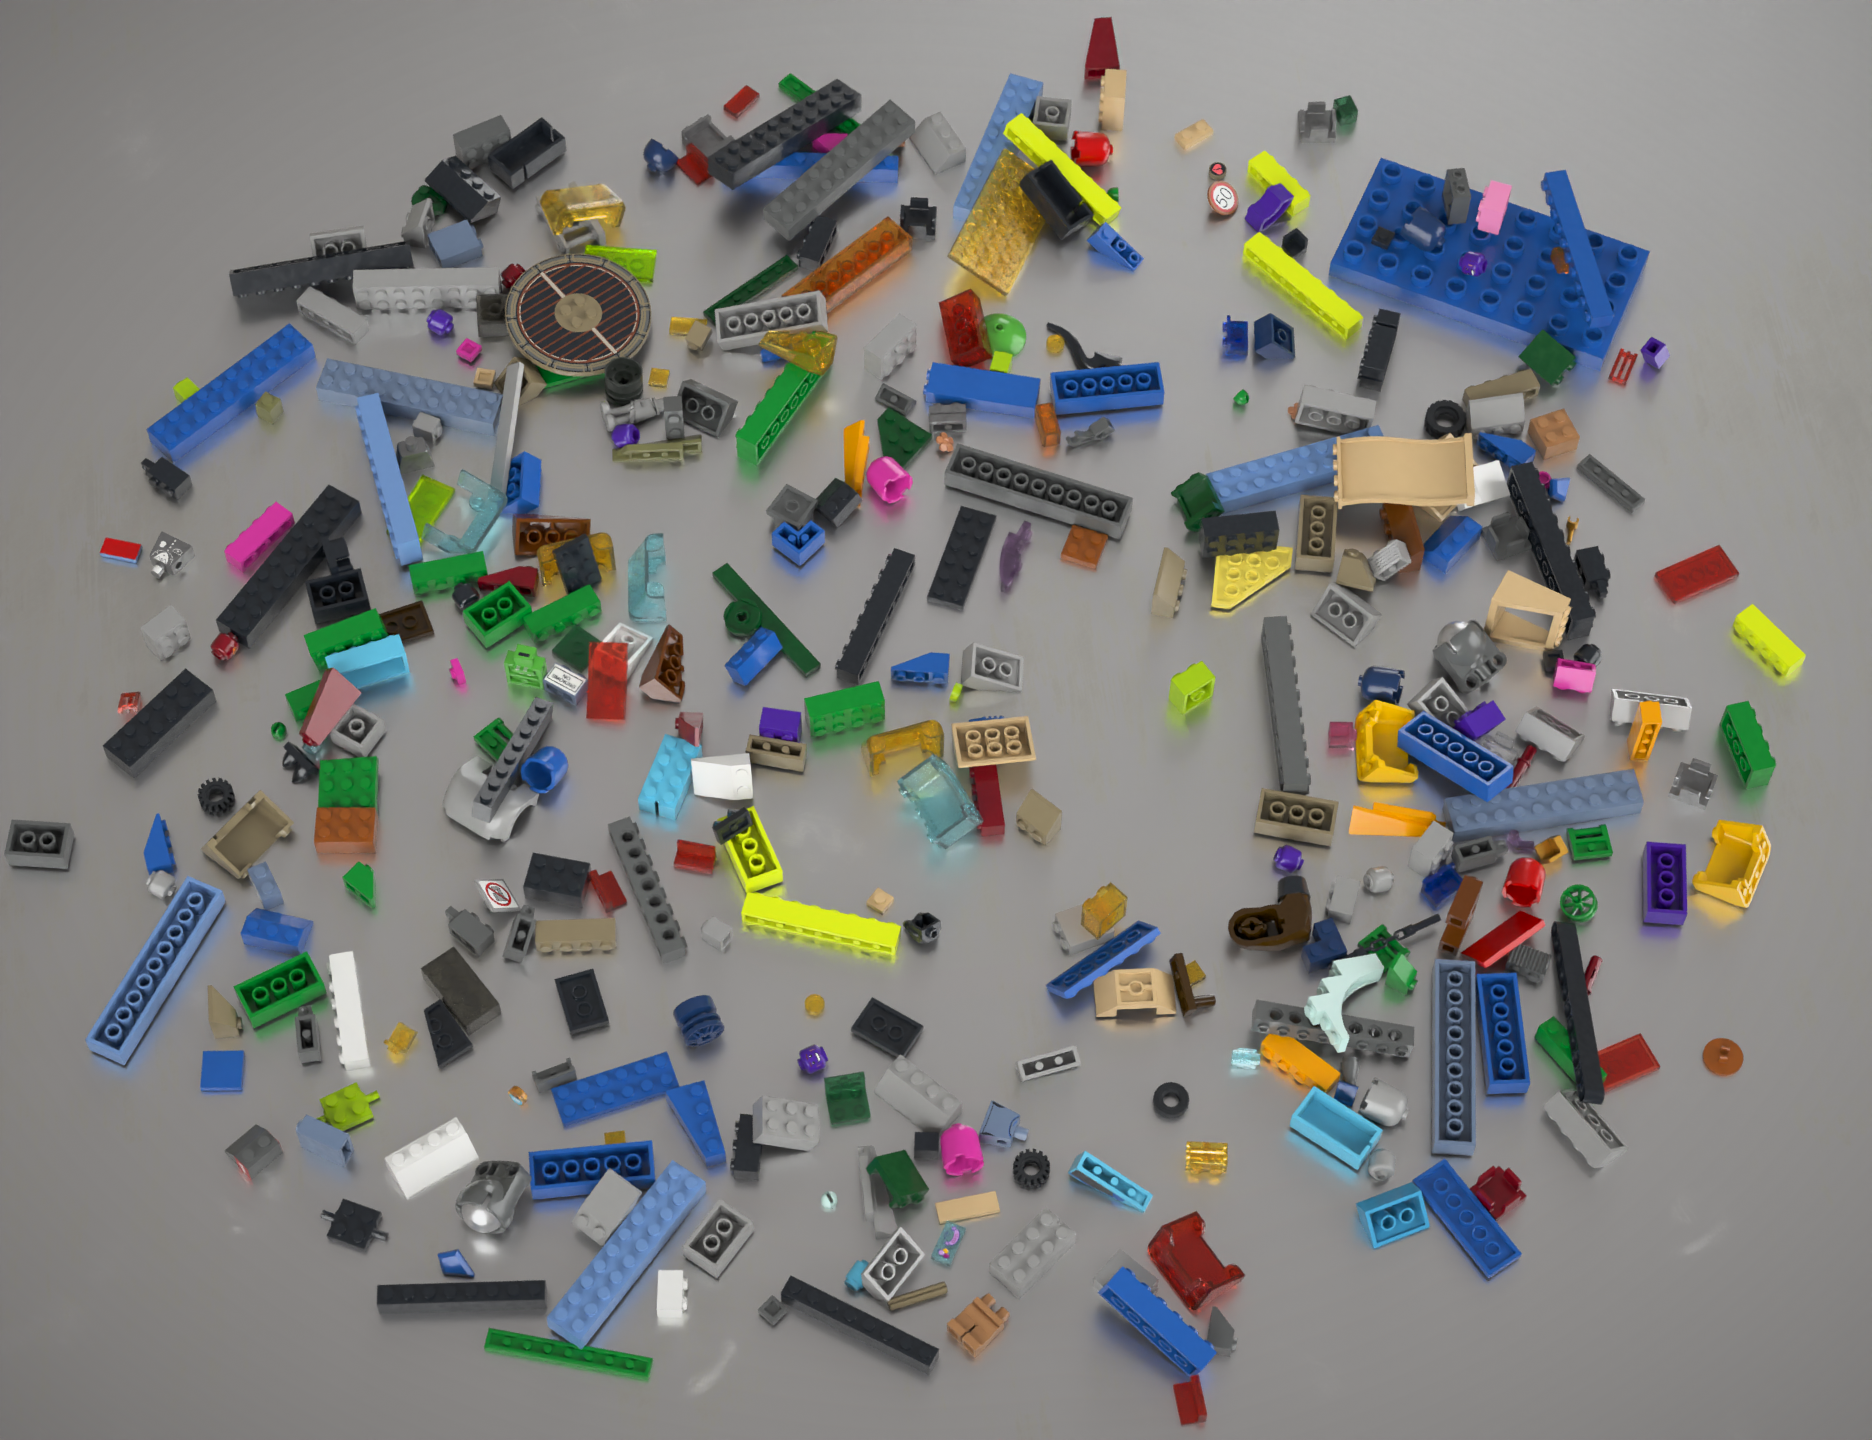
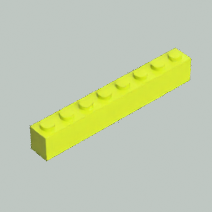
M1020 113L1007 123L1003 134L1038 167L1052 160L1082 198L1079 206L1085 203L1094 214L1092 219L1101 226L1105 222L1111 223L1118 217L1121 210L1119 204L1106 194L1105 190L1100 188L1091 177L1086 175L1053 141L1047 138L1042 130L1038 129L1029 118Z
M1258 232L1244 243L1243 255L1346 340L1362 327L1363 316L1360 312L1355 311L1345 300L1339 298L1332 289L1327 288L1320 279L1315 278L1306 268L1299 265L1293 257L1288 256L1281 247L1271 242L1269 237Z
M747 892L741 912L742 922L890 955H896L901 937V926L893 922H880L875 918H862L853 913L844 914L835 909L826 910L817 905L808 906L798 901L790 902L776 896H764L758 892Z

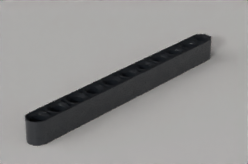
M1554 921L1551 928V937L1578 1098L1581 1103L1601 1105L1604 1101L1605 1091L1576 925L1574 923Z

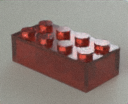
M968 289L939 302L951 362L955 366L969 368L992 358L981 301L973 290Z

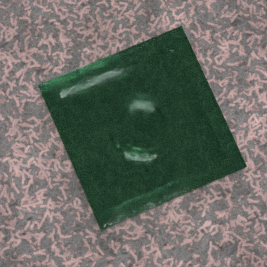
M576 624L552 649V654L582 673L592 663L594 651L602 641Z

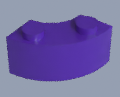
M1281 183L1269 186L1265 194L1256 203L1248 207L1245 220L1257 232H1261L1272 225L1286 211L1294 196Z

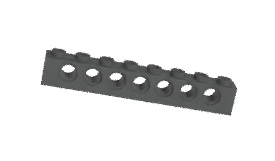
M629 816L608 824L610 837L663 964L686 956V940L684 936L680 937L679 931H681L677 920H673L671 916L674 914L670 903L666 904L665 898L667 896L664 888H660L658 882H660L658 873L652 870L653 862L650 855L645 854L646 845L643 838L639 839L637 835L640 833L637 823H632ZM625 839H632L629 842L624 841ZM638 855L637 858H632L631 856ZM639 871H645L644 874H638ZM647 887H651V888H652V889L649 890V891L644 890V889L647 888ZM655 903L659 904V906L652 907L651 905ZM660 920L666 921L665 923H658ZM668 936L673 937L671 940H666L665 938Z
M1256 1000L1252 1011L1251 1031L1331 1044L1325 1031L1321 1029L1320 1024L1312 1025L1309 1018L1306 1017L1303 1007ZM1341 1014L1344 1027L1350 1037L1346 1047L1398 1057H1410L1414 1047V1027Z

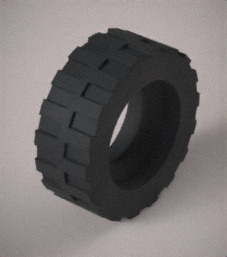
M1438 400L1427 409L1424 420L1425 430L1436 440L1448 433L1457 438L1464 431L1466 413L1458 403H1454L1451 400ZM1440 414H1447L1454 418V424L1451 427H1443L1438 425L1436 418Z

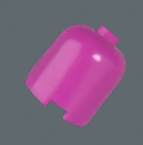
M883 456L872 461L866 472L868 483L882 500L888 503H894L904 497L902 494L906 489L910 490L913 484L912 477L892 457Z
M957 1123L942 1133L940 1145L943 1167L946 1169L947 1174L963 1176L965 1171L971 1170L972 1173H975L984 1166L979 1137L972 1127Z

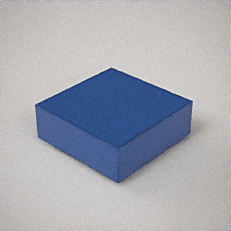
M1339 1080L1334 1099L1352 1107L1359 1086Z

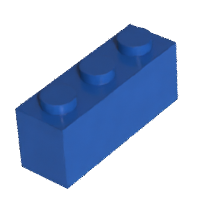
M761 627L724 666L734 682L746 686L783 647L774 631Z

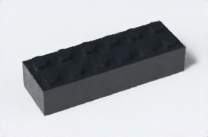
M185 668L103 745L106 756L131 777L135 778L216 702L213 689Z

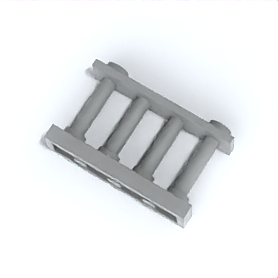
M575 181L568 184L569 192L564 196L543 203L540 196L536 197L537 204L535 209L538 215H542L554 235L561 254H570L569 248L591 239L597 240L599 245L606 243L605 231ZM568 201H574L578 214L582 215L579 226L558 229L555 222L560 221V213L551 216L548 209ZM584 226L590 228L589 233L567 242L562 236Z

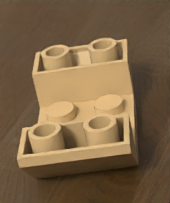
M1158 969L1113 970L1093 981L1096 1017L1116 1016L1118 1009L1156 1008V1015L1176 1014L1173 976Z

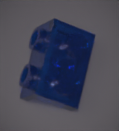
M1227 315L1226 322L1223 321L1222 332H1226V336H1223L1222 347H1226V355H1248V321H1231V315Z
M1453 862L1449 865L1444 864L1438 869L1436 874L1433 876L1428 875L1422 881L1421 892L1435 908L1457 894L1463 880L1454 870L1455 864Z

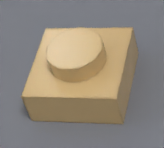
M477 368L473 382L474 387L492 389L496 376L495 370Z
M877 888L866 901V905L883 915L893 903L894 897Z

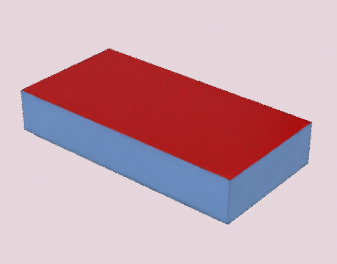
M106 537L100 550V555L102 557L137 563L142 551V545Z

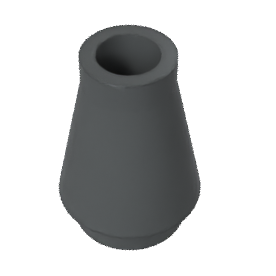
M1352 1056L1343 1057L1340 1063L1343 1080L1346 1083L1356 1085L1360 1068L1358 1058Z

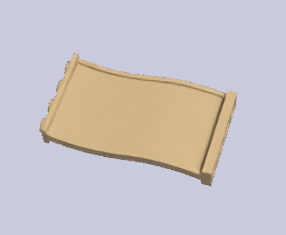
M1464 433L1463 437L1438 440H1417L1385 436L1347 439L1336 437V444H1333V455H1337V459L1333 460V471H1337V475H1334V486H1338V491H1334V502H1338V509H1342V506L1362 503H1393L1414 506H1448L1466 503L1467 506H1474L1475 487L1472 433Z

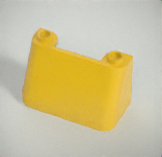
M1374 700L1358 713L1355 720L1357 777L1360 781L1412 783L1418 778L1419 771L1417 766L1411 763L1408 764V753L1397 747L1398 730L1415 717L1414 710Z
M1718 820L1716 827L1712 830V837L1716 843L1715 849L1705 872L1698 871L1694 874L1692 883L1698 891L1738 907L1747 908L1750 905L1769 858L1771 845L1763 825Z

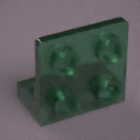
M864 1071L824 1078V1090L831 1124L857 1121L871 1117Z

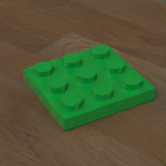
M378 757L320 760L318 807L376 808L377 811Z

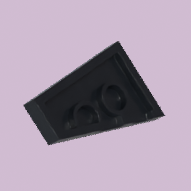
M441 999L424 1009L439 1069L471 1049L473 1044Z

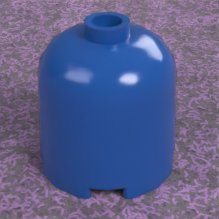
M553 746L539 749L523 763L521 767L522 780H526L531 786L530 789L532 791L547 793L567 773L569 766L567 757L560 749Z

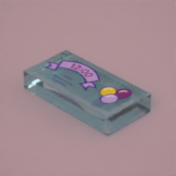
M947 1221L932 1252L931 1259L950 1266L966 1232V1228Z

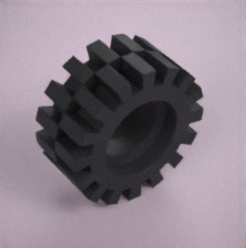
M212 778V782L208 779L206 780V785L202 783V789H198V799L204 812L207 811L209 815L213 812L214 816H217V812L223 815L224 810L229 812V807L232 808L234 806L233 802H235V795L231 784L227 780L223 782L222 778H219L218 781H216V778ZM214 792H222L224 794V797L219 801L209 800V796Z
M1026 1149V1153L1021 1151L1019 1156L1015 1157L1013 1163L1014 1179L1018 1180L1019 1185L1023 1184L1024 1188H1027V1185L1030 1186V1189H1034V1186L1039 1188L1041 1183L1043 1185L1046 1183L1050 1173L1048 1157L1046 1155L1043 1156L1042 1151L1037 1153L1036 1149H1033V1152ZM1027 1163H1036L1040 1170L1035 1175H1028L1024 1171V1166Z

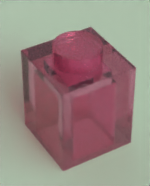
M1330 722L1328 728L1329 748H1352L1353 741L1357 740V730L1353 729V722Z

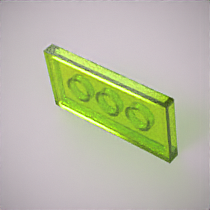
M596 245L585 246L584 254L611 260L627 269L639 282L653 283L657 250Z
M423 474L408 496L420 546L455 493V488Z

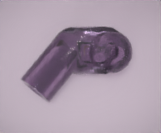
M1509 831L1507 840L1516 850L1534 851V841H1523L1519 837L1518 831Z

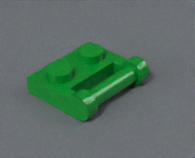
M501 718L495 719L473 736L474 741L496 762L507 746V743L495 730H499L508 740L513 736V733L504 725V721Z
M1600 824L1599 827L1566 829L1573 861L1612 856L1613 850L1606 824ZM1598 834H1600V836H1601V837H1592V838L1576 839V837H1581V836H1590V835H1598Z
M1381 924L1359 941L1357 946L1364 947L1365 949L1369 947L1371 942L1379 939L1380 936L1387 939L1392 935L1387 931L1388 928ZM1397 940L1389 942L1397 954L1400 952L1407 958L1411 953ZM1382 941L1373 944L1375 946L1374 949L1383 946ZM1388 946L1377 952H1367V955H1377L1384 966V974L1389 970L1391 963L1396 957Z

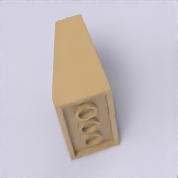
M1508 570L1492 597L1484 631L1492 642L1541 651H1553L1554 647H1559L1562 641V635L1566 628L1565 625L1569 618L1568 615L1572 608L1569 606L1571 599ZM1506 607L1554 616L1550 631L1505 611Z

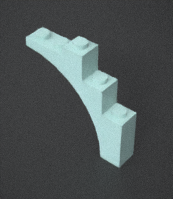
M1376 954L1333 961L1329 977L1322 978L1320 981L1317 995L1308 997L1304 1008L1306 1017L1309 1018L1312 1025L1320 1024L1321 1029L1325 1031L1337 1053L1345 1052L1350 1038L1344 1027L1341 1015L1343 1002L1355 990L1380 981L1384 966Z

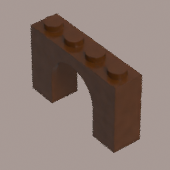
M1464 875L1445 921L1447 926L1441 937L1438 950L1457 956L1472 922L1483 882L1478 878Z

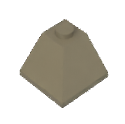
M1344 549L1336 584L1373 592L1376 578L1373 577L1369 561L1363 553L1356 549Z
M208 985L209 1024L215 1039L238 1037L239 1029L243 1027L242 1018L238 1017L235 1008L212 985Z

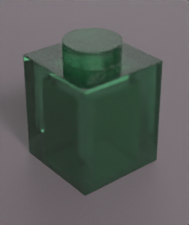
M1348 95L1334 99L1333 109L1336 111V119L1340 126L1357 122L1358 109L1351 96Z

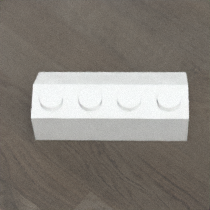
M457 1117L384 1159L388 1170L408 1200L479 1159L466 1131Z

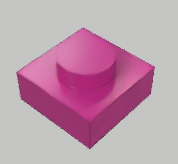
M466 338L456 350V354L472 363L482 351V346Z
M458 658L450 660L451 668H449L452 679L456 678L459 685L466 683L464 671Z

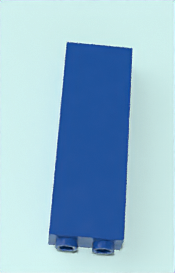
M932 362L931 369L927 370L926 380L929 381L928 384H924L923 395H926L927 403H940L942 405L960 403L965 404L967 409L1033 419L1035 417L1041 378Z

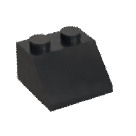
M834 478L816 498L818 505L815 510L838 528L862 502V499L848 484Z

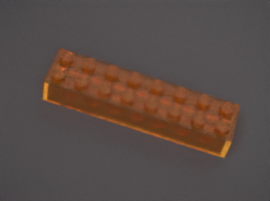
M887 216L783 293L781 297L820 291L826 298L828 314L911 252L912 237Z

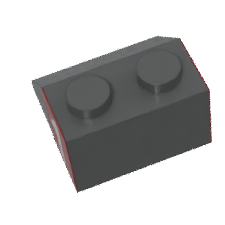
M255 1124L225 1150V1153L252 1179L281 1155L283 1151L280 1143L267 1129Z

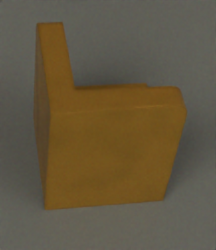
M1560 835L1551 836L1534 846V850L1542 864L1551 863L1569 852Z

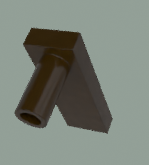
M1183 953L1174 954L1169 963L1183 1017L1191 1016L1197 1008L1215 1006L1216 999L1214 994L1193 996Z

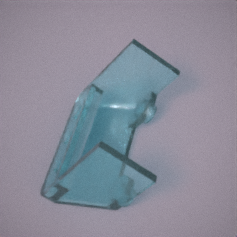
M462 469L457 485L472 493L469 505L478 514L461 539L453 535H447L428 523L425 524L421 537L449 554L475 553L505 509L508 501L505 493Z

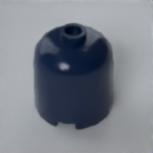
M1421 206L1411 215L1413 220L1410 224L1406 222L1400 232L1404 239L1425 252L1432 251L1436 247L1440 248L1446 241L1444 238L1446 227L1443 222Z
M1375 665L1368 667L1364 675H1360L1358 679V686H1361L1362 696L1371 702L1378 700L1397 706L1396 703L1400 702L1403 686H1400L1401 678L1405 679V671Z

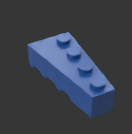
M705 1081L665 1090L667 1103L671 1106L676 1118L680 1121L705 1166L710 1167L725 1163V1149Z

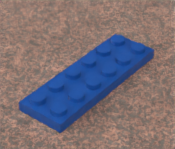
M1138 920L1047 983L1048 991L1066 999L1076 996L1079 990L1090 986L1098 977L1106 975L1112 967L1122 964L1125 958L1139 952L1140 948L1145 944L1152 943L1161 934L1158 927Z
M666 1051L552 1088L551 1092L563 1127L664 1095L665 1090L677 1088L679 1084Z
M1443 1159L1412 1180V1183L1421 1190L1426 1202L1488 1279L1521 1257L1522 1253L1446 1159Z

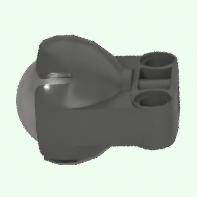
M1474 619L1468 622L1453 621L1445 625L1438 634L1437 645L1432 650L1434 657L1444 667L1457 684L1458 690L1463 694H1467L1484 685L1507 663L1505 654L1499 651L1479 622ZM1493 658L1497 660V665L1494 664ZM1466 680H1468V681L1470 682V684H1471L1470 687L1467 686Z
M482 1162L475 1169L472 1181L458 1195L455 1206L456 1211L465 1223L477 1232L503 1233L513 1221L515 1206L524 1189L530 1184L531 1176L518 1162Z

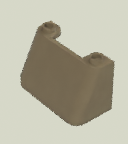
M260 790L201 850L237 879L240 877L244 879L249 875L247 869L279 837L283 836L285 838L292 831L290 827L294 822Z

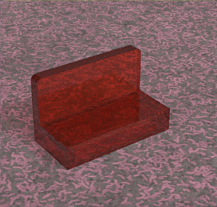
M692 142L686 145V155L680 158L676 165L696 185H699L712 177L708 172V158Z
M677 840L674 867L708 874L713 873L717 858L715 846Z
M596 869L589 872L590 882L606 913L627 904V900L612 871L601 875L598 874Z
M1199 1375L1190 1376L1189 1382L1174 1384L1173 1391L1181 1425L1206 1422L1207 1411Z

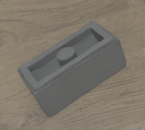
M884 383L875 397V400L905 416L917 402Z

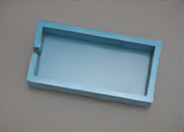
M399 634L390 635L378 641H370L365 645L351 647L346 651L335 652L325 657L327 667H334L356 688L410 672L406 652Z
M665 734L638 797L639 810L656 814V802H658L659 816L672 820L677 819L693 780L691 759L702 758L703 756L701 744H699V747H695L684 739Z
M1313 1086L1296 1109L1290 1121V1127L1359 1170L1368 1154L1377 1145L1383 1131L1315 1086Z

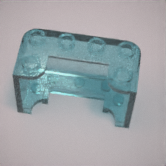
M935 754L897 780L900 786L898 790L904 798L907 797L912 803L914 802L917 806L915 808L917 814L925 819L926 823L924 825L928 831V834H926L928 839L933 844L936 843L939 848H949L984 822L950 766Z

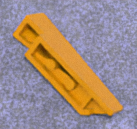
M865 420L853 423L843 430L845 483L854 489L860 497H862L870 447L869 436H864Z
M1374 802L1372 810L1353 805L1349 834L1421 837L1433 821L1445 828L1446 822L1437 821L1436 815L1432 812Z

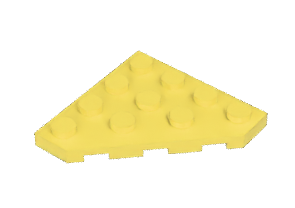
M1277 546L1276 550L1270 552L1259 551L1251 554L1240 553L1232 556H1216L1211 607L1231 609L1291 568L1293 548Z

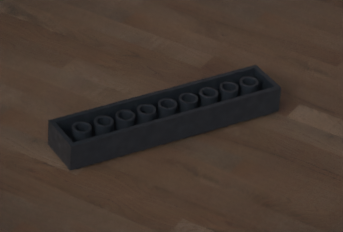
M835 79L708 157L709 174L730 189H736L861 112V94L839 79Z
M407 240L230 270L229 277L233 296L244 298L248 297L249 293L262 295L266 294L267 290L272 289L274 292L284 291L285 287L292 286V289L302 288L303 284L310 283V286L320 285L321 281L328 280V283L338 282L339 278L346 277V280L353 279V270L410 269V266L414 265L410 243Z
M1533 462L1511 466L1507 480L1510 498L1517 516H1522L1530 530L1528 540L1532 545L1531 551L1545 586L1571 599L1569 606L1572 608L1565 625V636L1567 640L1589 636L1594 618H1596V612L1589 603L1588 592L1583 588V579L1581 576H1578L1576 562L1570 556V547L1568 544H1565L1563 530L1559 529L1557 515L1553 514L1551 500L1546 497L1545 486L1539 479V471L1534 467Z
M328 484L216 619L219 632L234 634L238 638V643L250 649L324 560L325 554L321 537L328 536L329 540L342 537L361 515L359 501Z

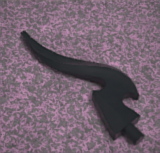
M1047 323L1046 326L1057 332L1067 342L1076 364L1081 369L1123 366L1121 364L1122 358L1119 356L1094 352V357L1088 358L1078 340L1069 331L1058 325Z

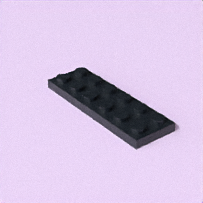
M964 506L960 507L928 592L927 601L960 610L964 609L997 515Z

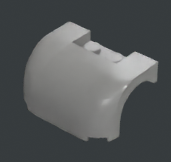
M475 756L463 764L452 777L442 806L446 809V814L450 818L488 840L492 837L501 839L502 842L507 841L520 813L529 805L536 806L540 793L532 791L525 784L520 787L513 784L490 823L472 817L473 801L492 769V764L479 756Z

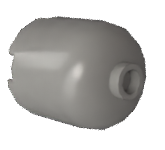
M1375 1077L1371 1088L1367 1090L1360 1107L1362 1108L1357 1113L1385 1126H1395L1400 1119L1405 1120L1408 1115L1409 1109L1406 1108L1408 1103L1407 1097L1402 1091Z

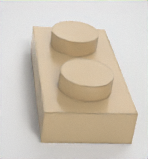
M1202 119L1176 133L1174 139L1186 150L1213 135V129Z

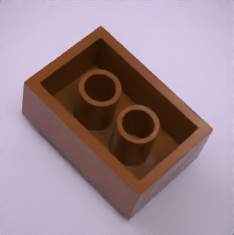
M317 807L314 845L317 853H376L378 831L376 808Z

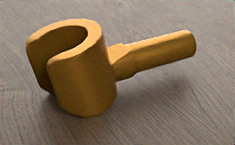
M1571 516L1568 517L1566 524L1568 543L1572 541L1573 532L1577 529L1579 518H1577L1576 522H1571Z

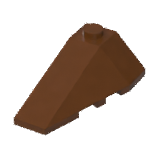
M513 514L512 536L514 555H536L539 552L552 550L584 533L590 538L591 519L538 514Z
M670 624L666 626L642 674L639 688L652 699L680 702L685 690V681L682 680L684 666L681 665V656L684 655L683 635Z

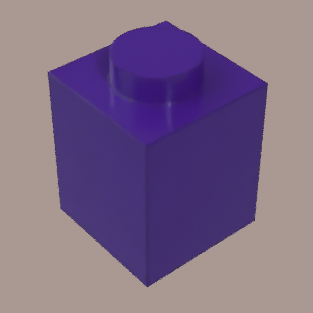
M1652 336L1640 350L1644 361L1658 369L1670 357L1666 344Z

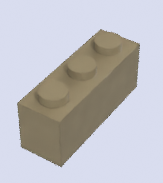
M749 734L745 752L749 753L750 763L803 772L807 757V744Z

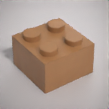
M1564 408L1531 419L1527 431L1543 460L1576 450L1580 439Z

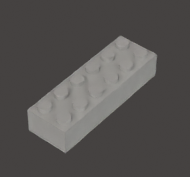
M820 291L715 309L717 343L724 351L809 336L813 331L819 334L828 332L826 298Z

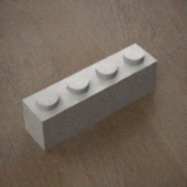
M309 286L296 300L300 313L355 345L369 331L365 316L353 312L348 306L341 305L336 299L329 298L319 289L315 290Z

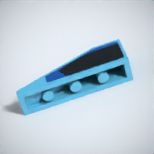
M1086 1151L1076 1156L1068 1171V1174L1085 1185L1142 1213L1153 1194Z

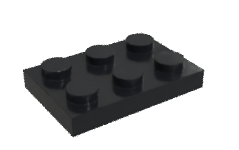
M585 533L552 551L567 594L589 584L592 585L602 579L589 538Z
M593 969L555 979L570 1034L609 1024Z
M873 997L851 1027V1032L897 1058L900 1054L903 1057L906 1056L923 1030V1025Z

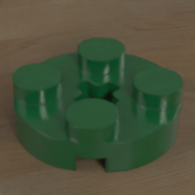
M420 186L419 190L412 196V206L430 198L433 202L434 216L442 215L447 209V201L430 186Z
M742 598L739 601L731 602L726 607L723 617L727 629L732 634L750 637L761 624L762 612L754 601ZM744 613H746L747 618L743 621H740V618L738 617L740 615L743 616Z

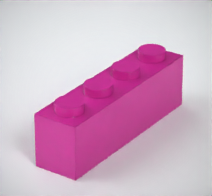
M278 502L269 506L259 518L252 522V525L247 530L242 531L239 537L224 550L226 560L244 573L295 524L293 513Z

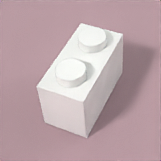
M658 1270V1317H683V1310H687V1297H684V1290H688V1278L684 1277L683 1270Z

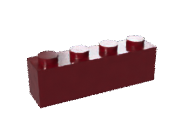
M996 764L969 767V778H973L974 784H971L972 795H976V801H973L974 812H978L979 817L976 818L977 830L980 829L981 837L1005 834V822Z

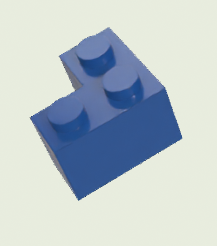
M811 520L799 532L786 522H783L772 532V546L799 566L825 543V530Z

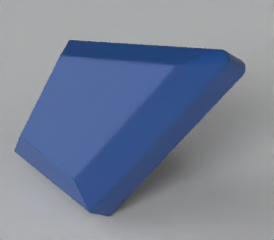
M1570 478L1550 479L1548 495L1558 501H1565Z
M459 1249L438 1253L443 1274L474 1277L475 1273Z

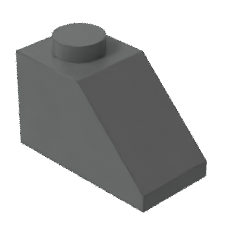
M1213 1306L1207 1340L1214 1346V1350L1217 1352L1216 1355L1230 1357L1231 1350H1236L1237 1338H1234L1235 1330L1220 1310Z

